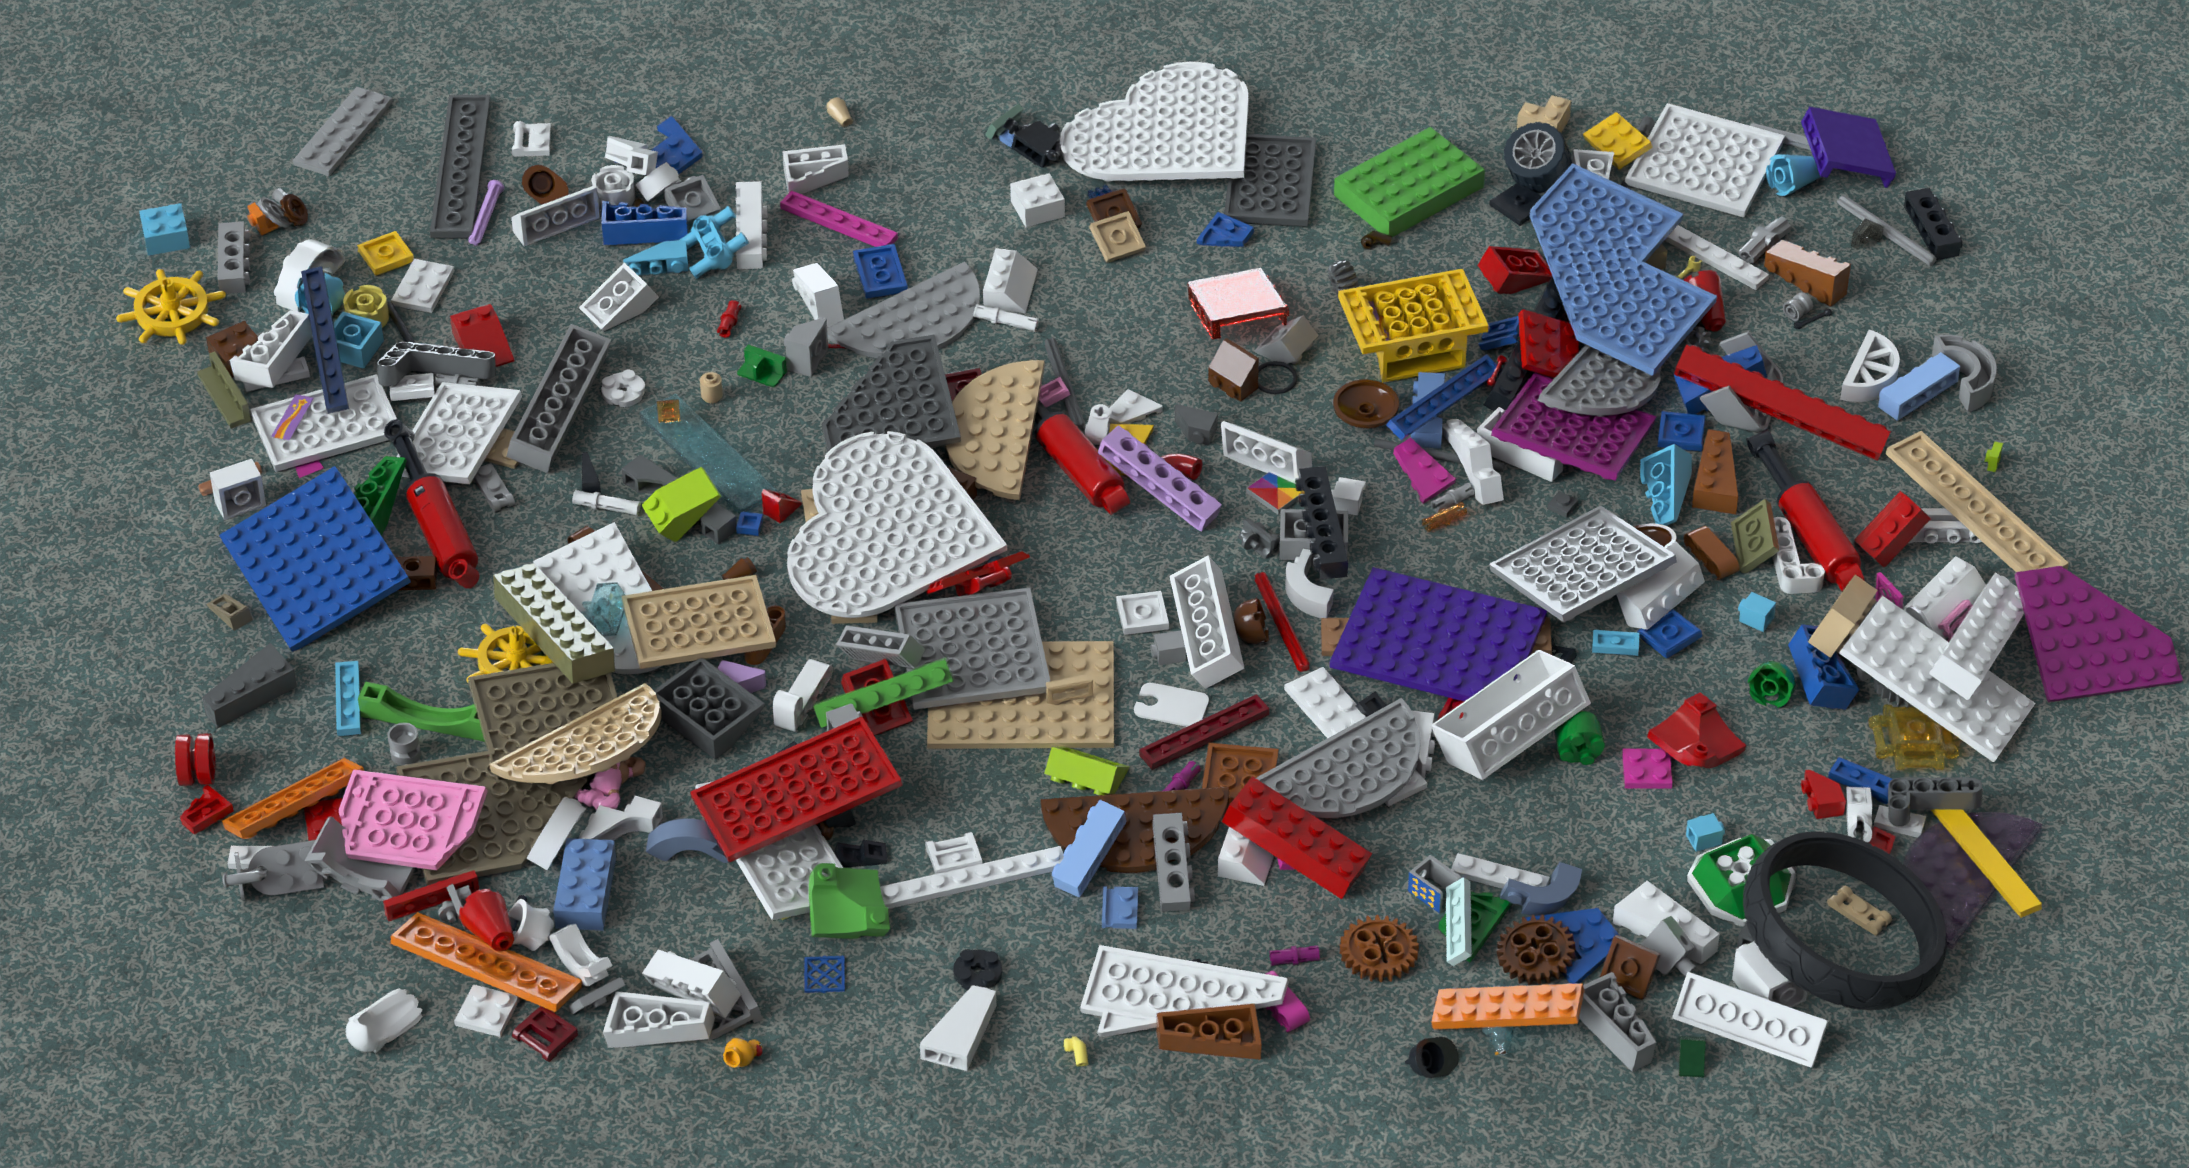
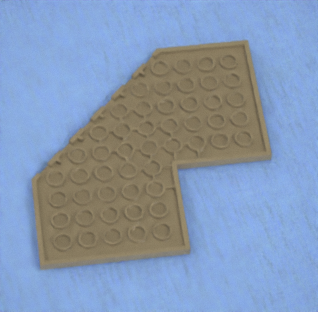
M554 663L468 677V684L487 751L402 765L396 768L397 775L484 786L488 791L473 834L438 870L423 869L427 886L473 870L477 877L522 869L528 861L527 856L564 797L575 799L578 790L583 789L595 773L575 779L558 781L555 784L526 783L503 779L491 772L489 764L617 698L610 673L572 684Z

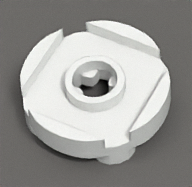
M624 370L602 380V397L610 405L615 404L619 405V407L633 406L640 402L645 394V383L641 377L635 375L633 370ZM620 388H627V391L620 390Z

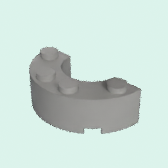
M1935 336L1932 356L1943 353L1960 365V372L1967 376L1961 379L1959 399L1966 411L1970 412L1982 407L1991 398L1994 389L1997 366L1993 355L1986 347L1975 340L1972 343L1962 340L1963 336Z

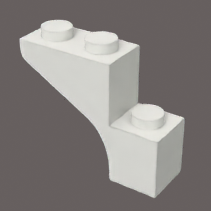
M608 136L605 158L627 166L626 171L648 175L656 169L658 152L647 150L648 144Z
M638 796L634 797L631 804H627L624 812L599 805L595 814H591L588 826L585 830L581 831L579 839L615 840L629 832L642 831L650 833L658 827L663 818L662 805L660 802Z

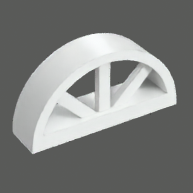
M1868 331L1842 384L1840 400L1851 402L1875 400L1880 398V391L1884 387H1888L1896 382L1900 357L1896 347L1889 339L1875 331ZM1883 357L1890 366L1872 362L1870 360ZM1866 368L1886 373V375L1878 380H1874ZM1861 376L1866 383H1858Z

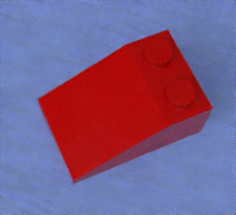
M1489 246L1477 265L1482 271L1483 276L1493 286L1494 291L1499 294H1513L1549 282L1552 276L1546 261L1537 250Z
M491 304L450 316L452 334L460 348L493 352L495 354L496 367L515 361L499 318Z
M883 659L843 674L841 684L845 693L894 676L887 660ZM904 699L862 713L863 719L874 736L913 721Z

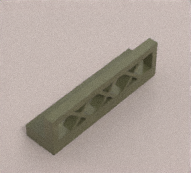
M216 352L209 353L211 366L197 371L202 384L230 428L251 422L249 406Z

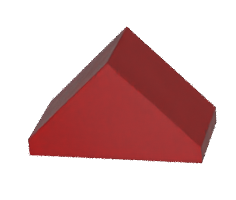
M767 489L762 491L763 514L778 523L783 522L802 505V502L785 493Z

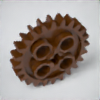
M1532 915L1530 921L1522 917L1521 924L1513 921L1514 928L1506 927V934H1500L1501 941L1497 942L1498 950H1496L1499 965L1503 966L1504 973L1509 972L1511 979L1518 977L1520 984L1525 979L1528 981L1529 986L1533 980H1536L1537 984L1541 985L1544 979L1547 983H1551L1550 977L1552 976L1560 979L1559 972L1566 974V966H1572V959L1576 957L1573 934L1569 933L1568 926L1563 927L1562 921L1555 924L1554 917L1549 918L1548 921H1545L1544 915H1541L1539 920H1536L1535 916Z

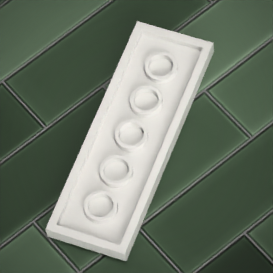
M1687 972L1672 1019L1811 1068L1814 1066L1828 1024V1020L1691 972Z

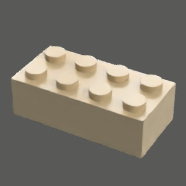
M1854 575L1808 642L1830 658L1835 651L1840 653L1876 602V599L1873 597L1878 590L1857 575Z

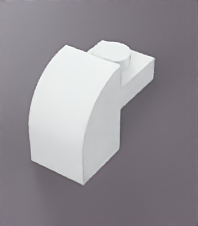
M664 163L645 176L635 186L648 202L660 196L672 183L678 184L681 180L678 177V172L673 167H670L668 163Z

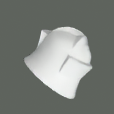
M523 899L518 900L508 912L510 917L521 921L518 931H513V944H522L531 951H535L546 941H549L548 936L554 928V922L549 916L550 911L547 908L531 907Z

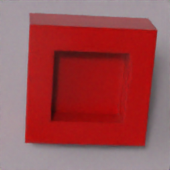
M1874 826L1872 828V838L1868 843L1890 854L1896 836Z

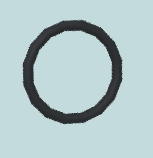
M1271 361L1259 366L1258 373L1268 366L1276 365L1287 368L1293 375L1292 383L1284 389H1267L1258 382V389L1265 393H1286L1292 390L1297 383L1298 376L1296 370L1287 363Z

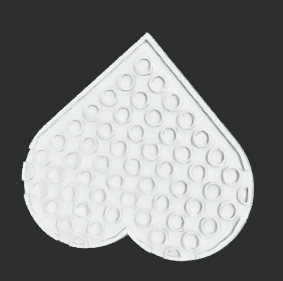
M1181 62L1165 65L1163 70L1157 72L1151 70L1141 76L1140 81L1136 85H1131L1125 100L1100 103L1098 108L1092 110L1086 108L1076 114L1075 119L1071 123L1067 122L1060 135L1061 154L1066 163L1077 172L1107 182L1244 178L1249 108L1247 86L1244 81L1241 82L1238 79L1237 74L1226 68L1224 70L1217 69L1214 64Z
M888 431L887 434L868 432L840 442L826 453L825 459L820 466H817L813 477V499L819 514L808 520L800 528V532L795 539H792L787 553V569L794 590L807 604L829 615L858 618L872 616L895 607V605L925 592L932 583L965 572L989 560L991 557L1007 551V544L940 457L927 444L920 440L915 441L907 438L906 434Z

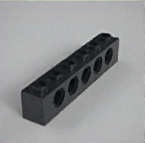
M1326 466L1300 468L1299 478H1295L1296 491L1301 493L1299 494V505L1304 507L1302 510L1303 522L1308 524L1306 525L1307 539H1311L1310 553L1315 555L1313 558L1314 570L1319 571L1320 580L1348 577V558Z

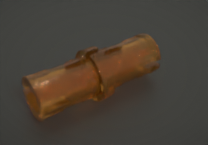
M1459 502L1447 509L1442 508L1438 510V513L1422 519V525H1427L1425 527L1427 532L1442 525L1447 526L1451 524L1452 520L1467 515V509L1464 508L1457 511L1465 506L1463 502Z

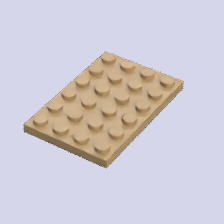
M756 575L621 596L622 606L640 669L776 647V640Z

